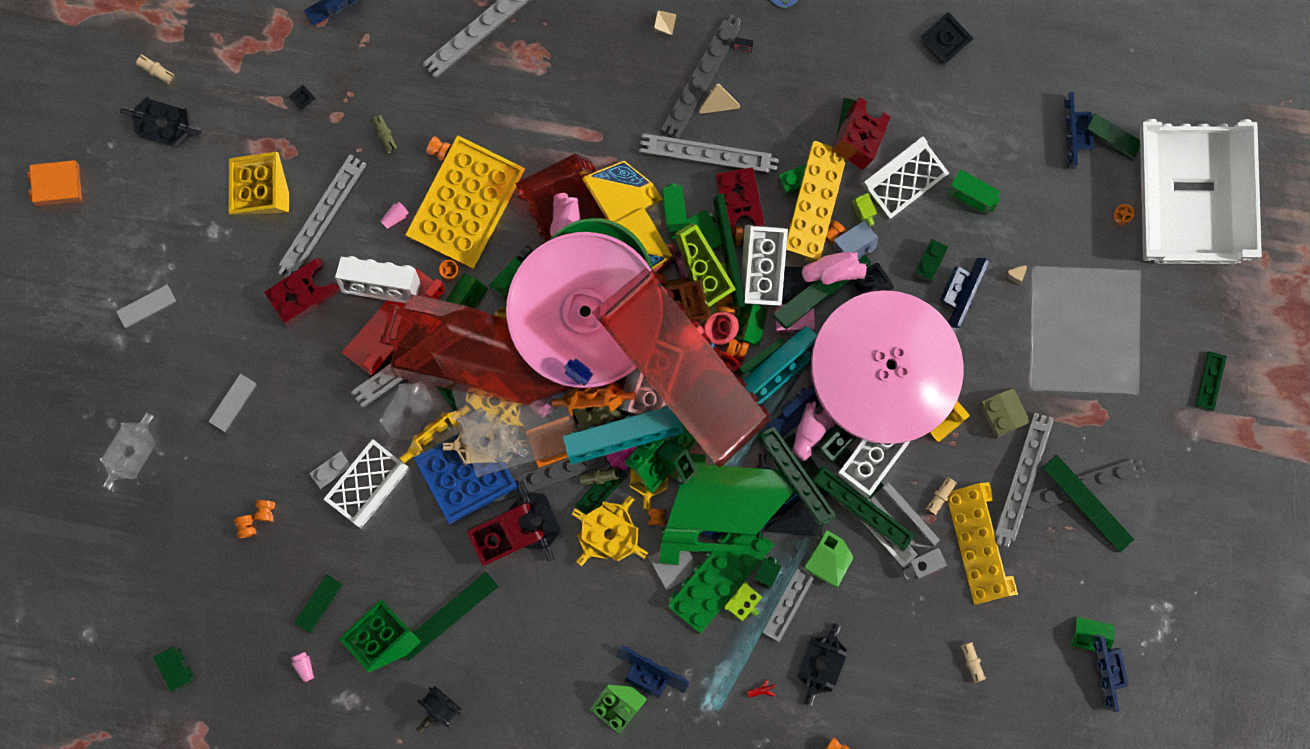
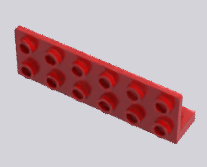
M415 268L421 283L416 305L387 300L342 351L343 355L372 376L417 324L423 314L444 293V284L438 278L433 281L419 269Z

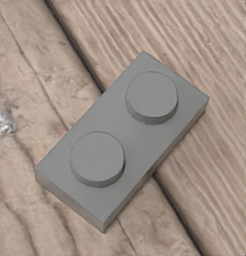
M340 451L309 474L322 490L343 475L351 464Z

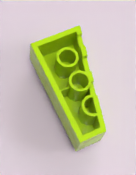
M690 223L675 233L690 281L702 279L709 307L736 290L697 224Z

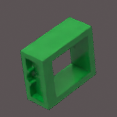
M961 169L947 192L948 195L985 215L989 211L993 212L1001 199L998 197L999 190Z
M677 183L667 184L662 192L668 240L676 239L675 233L687 226L682 185L678 186Z

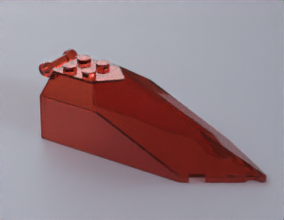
M410 294L404 308L393 304L388 306L387 311H389L383 336H380L379 342L394 346L391 368L398 378L525 406L533 404L536 400L547 399L574 388L545 378L523 359L511 338L507 319L468 306ZM396 314L402 316L396 338L393 339L390 336Z

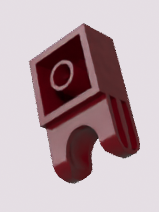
M859 96L852 103L831 151L864 170L874 160L891 116L883 112L879 118L871 117L866 111L867 101Z
M753 167L716 174L717 193L724 194L732 239L736 236V223L741 219L750 220L754 226H765ZM735 188L741 189L740 194L733 192Z
M321 258L312 260L264 291V294L286 327L339 293L340 287L337 283L332 282L323 287L314 284L315 275L323 269L324 263ZM290 296H296L294 297V302L287 301Z
M529 502L513 507L470 527L466 531L482 566L488 565L542 539L544 536L542 530L536 529L528 532L522 530L519 526V518L530 510ZM491 535L497 538L496 543L490 541Z

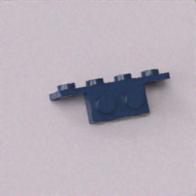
M320 0L306 8L304 12L312 25L316 26L329 17L341 13L346 7L358 3L359 0Z
M1069 91L1067 97L1064 98V107L1068 108L1065 125L1069 127L1066 143L1070 145L1067 160L1068 164H1071V169H1075L1078 165L1077 151L1094 149L1093 135L1085 130L1092 117V111L1075 112L1074 91Z
M977 258L970 273L959 266L954 267L940 299L943 303L954 308L948 322L951 328H960L964 323L967 310L972 305L974 294L980 287L983 274L987 271L989 259Z
M814 385L808 389L802 388L796 394L797 398L793 402L790 400L781 407L783 409L781 414L767 426V429L775 427L783 438L800 423L806 403L815 401V409L821 405Z
M1096 634L1094 635L1093 647L1098 656L1097 667L1101 671L1102 676L1100 683L1106 696L1104 697V702L1109 710L1119 712L1115 690L1129 686L1121 648H1115L1107 651L1105 637Z
M621 645L616 657L632 665L625 679L626 682L658 699L667 684L685 693L690 683L685 677L669 671L665 666L654 663L650 658L641 656L629 647Z

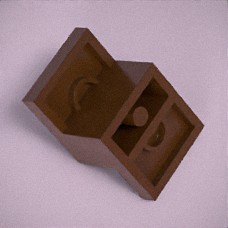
M689 277L658 282L662 298V321L672 320V324L705 319L711 316L702 279L690 281Z

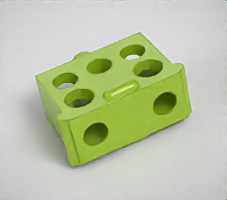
M869 193L855 198L851 204L860 223L866 221L868 226L874 225L872 218L877 212Z
M748 582L742 583L723 606L724 610L731 612L740 621H743L749 613L755 617L760 613L755 606L763 597L748 586ZM751 594L755 596L754 600L750 599ZM745 602L749 604L747 608L744 607ZM739 609L742 610V615L738 614Z

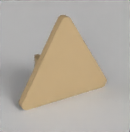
M716 84L699 108V113L739 109L740 104L720 84Z

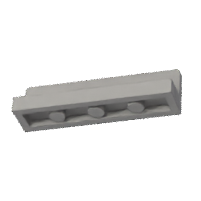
M889 482L870 499L874 505L915 535L910 545L920 556L924 555L940 541Z

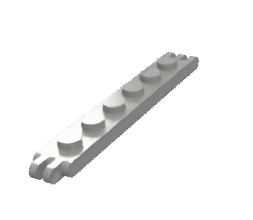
M498 0L424 61L423 66L427 67L432 63L427 70L431 73L437 69L432 75L434 78H437L529 0Z
M644 133L640 137L648 140L640 141L639 145L646 147V149H638V153L735 169L753 167L754 172L769 173V170L777 171L778 168L777 166L770 165V163L778 164L779 159L771 158L772 154Z
M351 154L348 156L281 260L279 275L282 276L287 270L286 278L302 267L365 169L366 163L363 162L358 168L360 160L356 158L353 164H351L354 156Z
M470 314L465 315L463 318L461 315L457 316L351 391L352 396L359 392L361 393L355 398L357 402L363 398L365 399L360 404V407L364 408L469 334L472 331L470 327L473 326V320L469 323H466V321L471 318Z
M1034 413L995 536L998 537L997 545L1001 546L1003 539H1006L1004 547L1008 548L1010 542L1016 539L1053 424V417H1049L1048 422L1045 423L1046 416L1042 415L1039 422V414Z

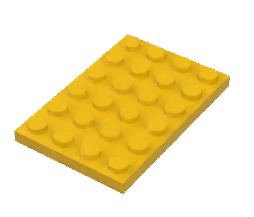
M457 135L414 217L406 237L474 270L519 184L525 168Z

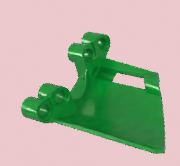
M689 453L698 472L685 485L683 483L680 484L667 526L662 528L659 564L679 565L680 551L742 552L794 493V490L780 470L706 465V454ZM703 531L741 534L733 545L701 543L697 540L699 533Z

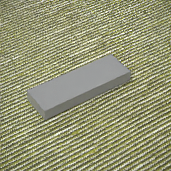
M165 285L116 312L123 326L127 329L177 303L169 286Z
M240 374L209 420V423L226 433L257 384Z

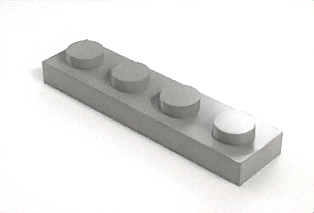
M798 565L762 632L777 642H780L815 577V575L803 569L804 567Z

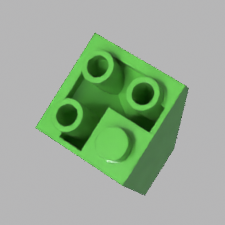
M826 530L818 540L803 569L837 589L853 559V555L843 539Z
M608 685L589 710L620 734L647 699L633 687Z

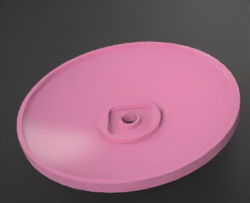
M577 232L565 234L547 241L523 261L510 285L506 312L509 332L515 347L523 359L536 372L561 385L575 388H594L608 385L624 378L646 359L658 338L663 309L658 282L653 271L641 255L616 238L599 233ZM584 306L591 309V313L587 317L580 315V309Z
M874 291L856 296L845 302L824 322L817 334L812 349V382L824 410L845 431L872 443H905L931 432L952 411L959 397L963 382L962 352L951 326L931 305L917 297L902 292ZM887 360L895 362L896 367L894 370L887 368Z

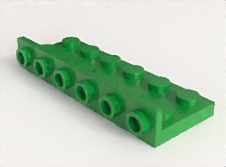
M698 379L676 403L684 433L639 445L625 461V464L635 471L645 489L651 494L669 475L657 453L661 447L672 439L687 448L689 452L726 411L719 401L720 398L715 389L707 382Z
M723 533L717 542L719 544L733 545L741 534ZM755 536L742 552H707L705 555L706 561L703 564L699 562L692 570L695 574L691 579L687 577L680 585L682 587L678 594L674 592L667 600L670 603L668 608L701 634L775 544L765 536L764 539H757Z

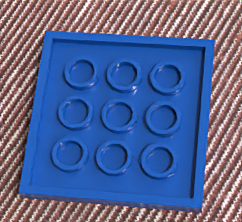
M481 421L473 426H482L483 423ZM460 433L456 434L455 436H453V437H451V438H449V439H447V440H445V441H443V442H444V443L454 442V440H457V438H458V436H459ZM483 439L480 445L483 448H487L491 445V442L488 439ZM443 442L414 457L449 525L518 488L505 463H474L465 466L457 451H443Z

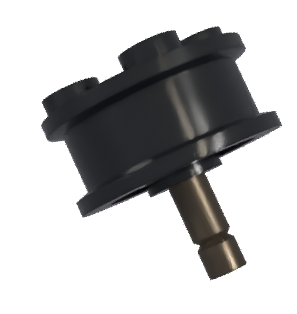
M429 686L427 695L422 700L418 699L417 701L429 714L416 729L421 734L425 732L434 720L440 721L450 729L452 721L457 716L461 717L462 708L448 698L436 686L433 688Z

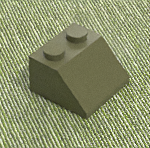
M1014 388L999 393L979 404L996 439L1031 423Z

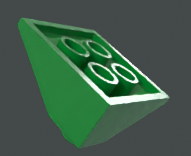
M382 599L339 638L341 643L368 673L408 655L421 643Z

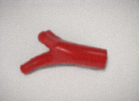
M766 679L760 687L748 690L747 693L749 698L758 695L774 697L775 694L769 690L776 688V685L767 686L769 681Z

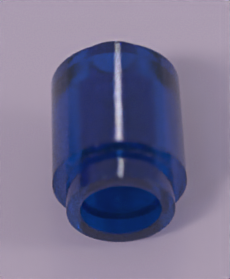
M577 358L574 361L570 359L564 366L566 370L564 374L579 385L585 386L594 375L591 369Z

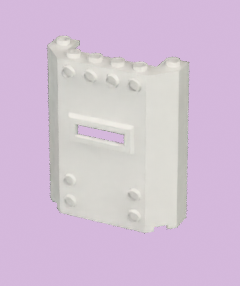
M1156 119L1145 120L1140 125L1143 260H1154L1156 264H1239L1242 260L1258 261L1262 257L1257 122L1244 119L1240 120L1234 127H1228V124H1218L1217 127H1211L1209 124H1199L1198 126L1180 124L1179 126H1172V124L1157 122ZM1174 182L1214 183V191L1174 190Z

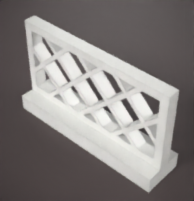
M924 136L916 140L861 183L889 219L949 174L928 146ZM924 149L929 154V162L919 161V154ZM907 162L915 163L914 174L904 173ZM918 164L928 165L927 176L917 174ZM931 166H938L942 174L938 177L930 176ZM892 174H900L899 185L889 184ZM904 175L914 176L912 187L902 186ZM917 177L926 178V186L923 189L915 188ZM878 185L886 186L885 196H878L873 189ZM889 187L899 188L898 198L888 197ZM902 188L912 190L910 199H901ZM887 200L897 201L896 210L892 213L886 207Z
M372 439L324 500L361 529L407 473L409 467ZM373 445L380 450V458L369 459L368 451ZM392 459L397 463L392 470L384 471L383 460ZM381 460L382 471L370 472L369 461ZM361 462H367L368 473L357 474L356 466ZM382 474L383 482L380 485L372 486L371 475ZM368 475L370 486L358 487L357 476ZM355 477L356 488L345 489L344 481L346 478ZM370 489V498L360 501L359 490ZM356 490L357 501L346 502L345 492ZM343 492L344 503L335 504L330 498L334 493ZM358 504V512L354 517L347 513L346 505Z

